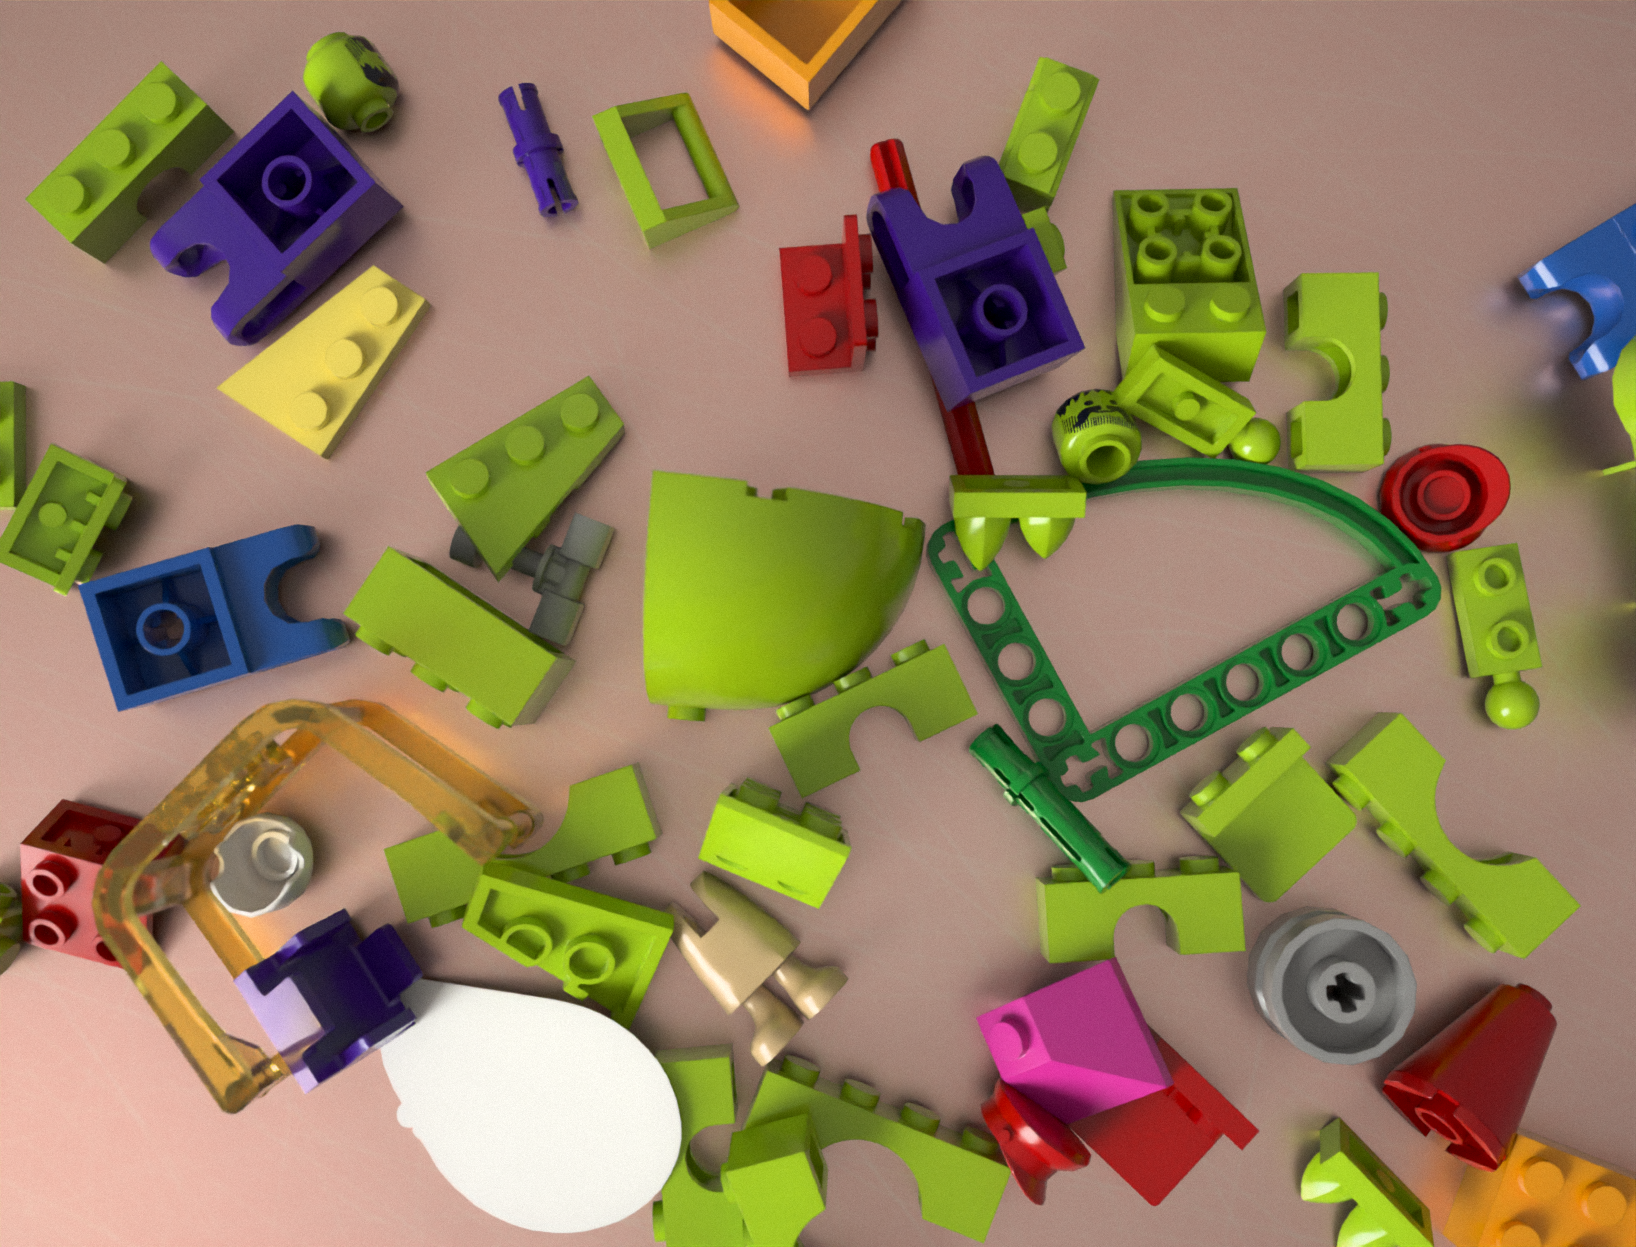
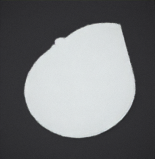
M426 979L418 980L401 994V1002L406 1009L411 1008L417 1018L414 1021L416 1024L380 1048L384 1068L394 1091L402 1103L397 1110V1120L403 1127H413L414 1135L421 1140L438 1170L454 1188L475 1206L494 1217L525 1229L550 1233H575L601 1228L623 1220L647 1204L662 1189L672 1173L679 1156L682 1140V1122L678 1102L668 1076L650 1050L634 1034L599 1012L556 999Z

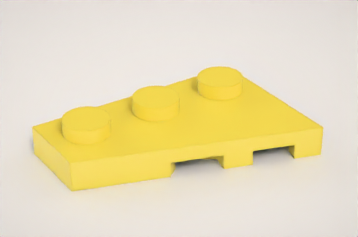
M373 265L216 388L305 447L328 460L431 307V304L425 298Z

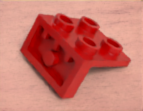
M857 214L843 216L842 243L779 248L789 377L863 372L866 353L876 352V338H878L876 298L864 299L863 290H871V274H873L871 233L859 234Z
M62 799L20 843L23 940L28 944L47 950L65 953L137 973H145L152 963L153 889L184 851L185 831Z
M1148 1025L1174 1084L1066 1125L1150 1205L1157 1206L1224 1134L1239 1149L1243 1150L1260 1131Z

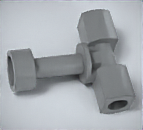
M575 512L562 547L551 544L544 554L524 547L513 559V566L510 569L533 577L532 590L542 594L528 630L529 632L561 645L570 644L585 606L584 603L577 600L590 567L600 568L615 528ZM458 525L451 542L449 556L453 560L476 568L482 562V558Z

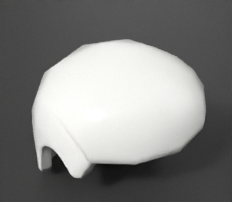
M265 812L239 820L224 837V841L214 848V853L219 858V874L211 882L210 887L213 894L231 913L252 918L286 908L305 892L311 880L313 871L311 840L306 835L304 829L290 817Z

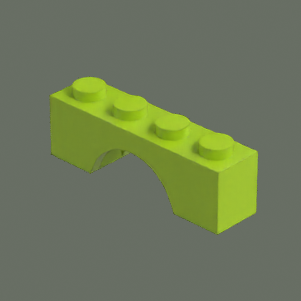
M1378 712L1325 762L1327 767L1338 777L1332 783L1334 788L1355 809L1361 811L1363 808H1366L1381 824L1376 830L1378 836L1400 857L1406 858L1410 855L1425 871L1420 877L1421 882L1438 900L1447 906L1454 902L1469 919L1464 924V928L1478 944L1492 954L1500 950L1525 959L1581 905L1536 857L1508 851L1490 858L1472 859L1458 850L1444 833L1437 816L1435 804L1437 782L1446 760L1402 713Z
M639 762L570 785L568 807L564 820L556 834L538 850L521 854H509L492 850L475 840L458 823L385 848L384 853L407 923L409 924L428 917L431 928H435L464 918L466 904L470 900L485 860L543 877L551 876V879L568 883L591 874L588 862L612 855L614 864L619 865L652 853L648 842L657 839L663 833Z
M785 1055L783 1062L773 1058L766 1064L741 1130L808 1113L821 1150L829 1145L846 1140H865L887 1147L904 1160L917 1180L918 1201L922 1219L981 1243L985 1242L1011 1174L1000 1145L994 1136L974 1127H965L962 1134L939 1124L941 1121L939 1115L917 1104L905 1103L902 1110L879 1100L881 1093L865 1083L853 1079H845L842 1086L819 1076L821 1069L818 1066L796 1056Z
M808 1113L733 1132L728 1161L721 1164L720 1175L727 1201L730 1204L738 1203L743 1215L742 1232L745 1247H805L799 1234L814 1217L826 1209L828 1166Z

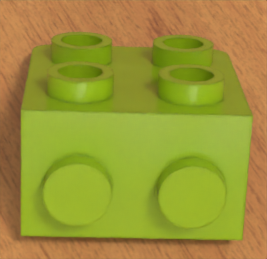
M1263 727L1254 732L1237 749L1236 753L1239 757L1222 773L1215 771L1204 778L1189 794L1192 801L1179 812L1231 869L1240 872V879L1256 897L1268 903L1277 901L1344 839L1355 828L1357 823L1355 813L1302 757L1311 749V746L1294 728L1270 727L1268 729Z

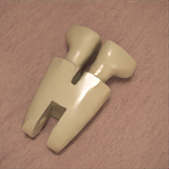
M703 871L690 883V886L703 901L704 905L720 920L706 932L683 908L675 902H671L663 911L674 915V930L671 939L693 972L728 1015L741 1005L749 1012L755 1025L750 1043L751 1056L763 1067L789 1043L804 1024V1020L793 1009L778 999L764 985V982L773 976L787 991L797 1009L809 1020L839 992L849 978L836 966L812 968L803 964L792 955L801 943L800 940L769 913L733 886Z

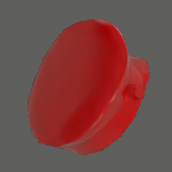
M1427 444L1399 457L1386 472L1379 491L1381 514L1391 520L1419 550L1426 552H1451L1473 543L1481 536L1487 526L1501 515L1510 497L1511 482L1510 475L1502 461L1486 449L1467 444Z
M1002 1077L996 1082L994 1093L980 1104L981 1113L987 1126L998 1141L1012 1175L1023 1193L1034 1204L1041 1206L1045 1203L1047 1180L1057 1171H1075L1090 1164V1152L1068 1125L1003 1081Z

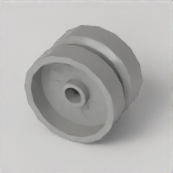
M1306 906L1281 914L1261 931L1249 954L1247 986L1255 1010L1274 1032L1287 1039L1301 1051L1324 1063L1355 1065L1380 1057L1403 1037L1415 1013L1417 983L1407 954L1387 932L1339 910Z

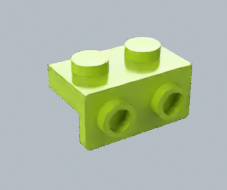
M52 442L0 538V563L54 586L53 591L67 596L74 582L79 585L89 582L103 555L102 552L92 548L103 526L116 531L133 499L132 496L122 492L127 482L126 477Z

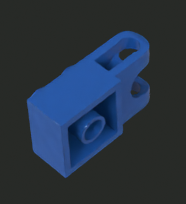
M1636 203L1520 272L1517 276L1531 299H1538L1545 294L1565 289L1578 292L1590 303L1594 316L1591 335L1578 348L1571 351L1568 358L1582 380H1587L1616 367L1621 350L1636 335Z
M300 524L290 525L78 585L117 711L143 708L344 648L350 642L345 623L342 620L321 618L310 622H300L287 615L279 602L278 585L285 572L303 561L315 558L320 550L315 527ZM176 617L181 619L184 625L182 639H170L167 634V628L176 624Z

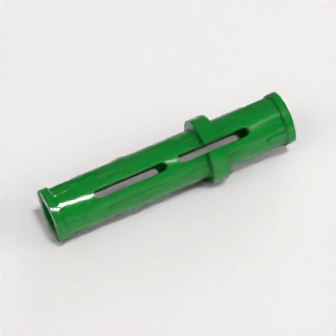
M994 724L992 728H987L974 740L969 748V753L1005 790L1003 797L1012 806L1019 805L1029 814L1070 861H1073L1086 875L1085 877L1096 887L1100 894L1112 888L1126 875L1132 864L1116 848L1114 849L1080 810L1059 791L1057 786L1048 778L1050 771L1042 762L1034 763L1013 742L999 724Z

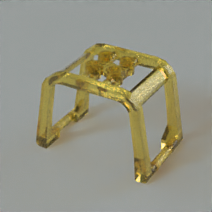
M288 699L263 705L241 720L113 849L97 873L91 900L96 930L220 1109L227 1114L239 1113L257 1099L267 1095L272 1088L293 1074L279 1052L269 1058L260 1046L226 1034L204 1009L138 918L182 904L234 980L245 969L265 960L231 912L213 894L210 887L213 863L217 857L214 853V848L224 841V837L237 821L256 815L327 743L404 799L481 866L495 860L508 846L515 850L525 845L543 826L544 816L539 809L385 703L364 699H350L328 704L306 699ZM362 726L369 727L371 730H373L374 732H376L378 735H380L382 738H384L385 740H387V741H388L389 743H391L393 746H395L396 748H398V749H399L400 751H402L404 754H406L407 756H409V757H410L411 759H413L415 762H417L418 764H420V765H421L422 767H424L426 770H424L423 768H421L420 766H418L417 764H415L413 761H411L410 759H408L407 757H405L404 755H402L401 753H399L397 750H395L394 748H392L391 746H389L388 744H386L384 741H382L381 739H379L378 737H376L375 735H373L372 733H370L368 730H366V729L363 728ZM298 728L281 746L273 739L285 730ZM179 833L189 841L181 854L152 861Z

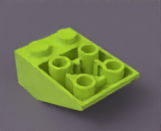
M1238 188L1114 190L1112 207L1115 315L1122 380L1154 344L1218 382H1249L1267 331Z
M749 777L740 786L730 783L718 798L698 859L819 909L852 849L848 831L844 830L841 825V816L809 802H805L802 812L779 802L782 791Z

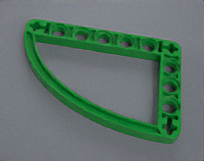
M1186 457L1137 461L1127 474L1112 482L1097 485L1081 482L1087 492L1086 502L1130 493L1176 489L1225 491L1266 498L1299 508L1331 523L1359 542L1385 568L1381 573L1089 732L996 561L993 560L985 568L989 576L973 580L957 593L951 581L962 579L964 576L954 560L943 563L938 555L946 547L943 539L944 536L951 534L953 539L959 542L954 519L934 531L926 548V557L934 576L1036 762H1042L1050 771L1048 778L1069 801L1085 802L1102 795L1425 618L1436 609L1441 600L1442 589L1437 575L1417 546L1391 520L1350 493L1323 480L1282 467L1236 459ZM1011 518L1010 526L1020 523L1019 518ZM965 554V561L973 573L977 568ZM1399 578L1404 582L1416 581L1420 590L1412 596L1416 606L1411 602L1394 604L1383 610V607L1377 601L1386 599L1402 589V583ZM981 588L995 591L1001 597L1003 603V612L1000 618L989 625L980 624L970 616L967 608L971 594ZM1372 590L1374 593V597L1370 595V591ZM1348 604L1357 605L1367 615L1368 628L1365 634L1357 640H1350L1344 637L1337 626V616L1340 610ZM1386 616L1390 619V622L1388 624L1386 621ZM1293 634H1300L1306 637L1311 642L1314 650L1311 663L1302 670L1290 668L1282 657V646L1285 640ZM1011 643L1027 647L1033 657V668L1025 678L1020 680H1011L1004 676L998 665L1001 650ZM1238 664H1246L1253 668L1259 679L1256 693L1250 699L1244 701L1234 698L1226 685L1229 671ZM1184 694H1191L1197 697L1204 709V717L1200 725L1189 731L1178 728L1171 717V707L1174 701ZM1041 699H1051L1057 702L1062 708L1064 715L1060 729L1048 736L1036 733L1029 722L1030 709ZM1130 724L1142 727L1149 739V748L1146 754L1135 761H1127L1122 758L1115 746L1119 730ZM1100 739L1104 756L1117 768V772L1109 776L1107 766L1100 765L1085 775L1088 785L1084 789H1080V787L1073 783L1064 785L1061 776L1068 772V765L1065 761L1073 756L1077 762L1084 763L1099 756L1098 751L1092 747V743Z

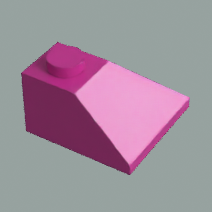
M1116 957L976 1017L1003 1081L1066 1124L1174 1084Z

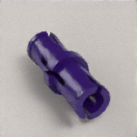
M521 83L518 86L526 110L520 109L512 86L499 94L498 101L504 110L517 144L513 148L515 160L519 167L525 168L539 206V213L542 217L558 216L551 190L556 191L563 213L574 209L579 201L573 192L560 158L564 151L559 135L550 131L538 97L537 87L532 83Z

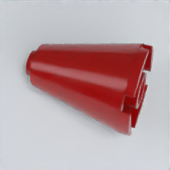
M1518 983L1515 987L1507 984L1498 985L1393 1068L1383 1081L1386 1084L1382 1089L1384 1096L1393 1108L1422 1135L1426 1137L1433 1130L1441 1137L1450 1141L1451 1143L1445 1150L1447 1153L1477 1169L1495 1172L1508 1157L1557 1028V1021L1550 1012L1552 1004L1543 994L1522 983Z

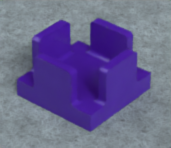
M344 908L299 931L273 955L245 969L233 980L305 1095L399 1037L416 1024L414 1022L417 1019L410 1007L408 1009L405 1008L400 996L420 980L423 974L401 938L389 923L377 928L362 941L350 923L352 920L351 916Z

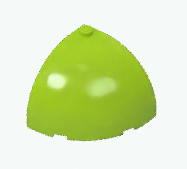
M653 470L646 546L643 614L644 675L649 702L656 705H667V718L705 722L706 709L754 710L771 708L791 703L808 694H816L833 685V682L851 673L876 651L903 613L914 589L920 569L926 524L918 518L905 517L903 525L902 511L827 493L786 487L773 489L771 499L758 497V489L748 486V481Z

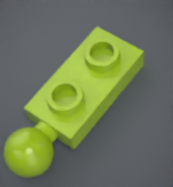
M1154 344L1112 392L1118 407L1210 458H1216L1229 444L1230 452L1234 459L1267 465L1275 459L1280 450L1281 438L1277 428L1266 419L1253 417L1256 411L1248 398Z
M1518 543L1453 552L1446 555L1469 677L1471 679L1493 676L1494 685L1490 688L1485 698V710L1493 723L1509 730L1524 728L1537 717L1540 701L1533 687L1521 681L1520 671L1541 668L1542 662Z

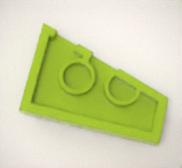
M587 376L425 473L432 488L499 583L513 566V559L532 537L535 539L550 523V516L573 489L578 490L625 434L624 423L591 377Z
M485 860L466 907L462 928L527 968L538 965L564 982V991L582 1002L588 996L611 1011V1019L629 1030L673 933L674 915Z

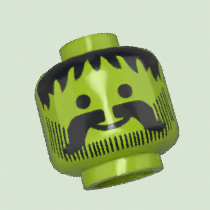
M336 32L321 38L311 47L306 56L307 63L303 72V81L307 91L332 126L340 130H356L360 128L362 132H372L384 126L393 115L391 107L395 104L400 91L399 82L381 53L370 40L364 36Z
M1096 388L1073 395L1058 408L1052 422L1053 441L1060 463L1071 477L1079 478L1082 483L1097 485L1112 482L1122 477L1137 463L1142 451L1141 433L1134 415L1117 406L1113 391Z

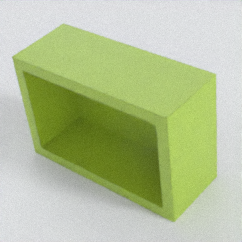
M388 546L343 613L361 625L355 633L359 639L385 655L390 656L393 651L400 656L409 657L416 662L410 670L412 674L441 692H445L447 688L458 693L460 691L471 699L465 708L483 722L497 729H500L502 724L510 728L514 725L535 724L576 663V660L538 635L529 632V629L422 558Z

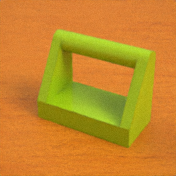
M685 92L617 105L592 116L600 139L649 249L723 218L739 208L738 201L689 93ZM674 119L709 199L661 210L630 138Z

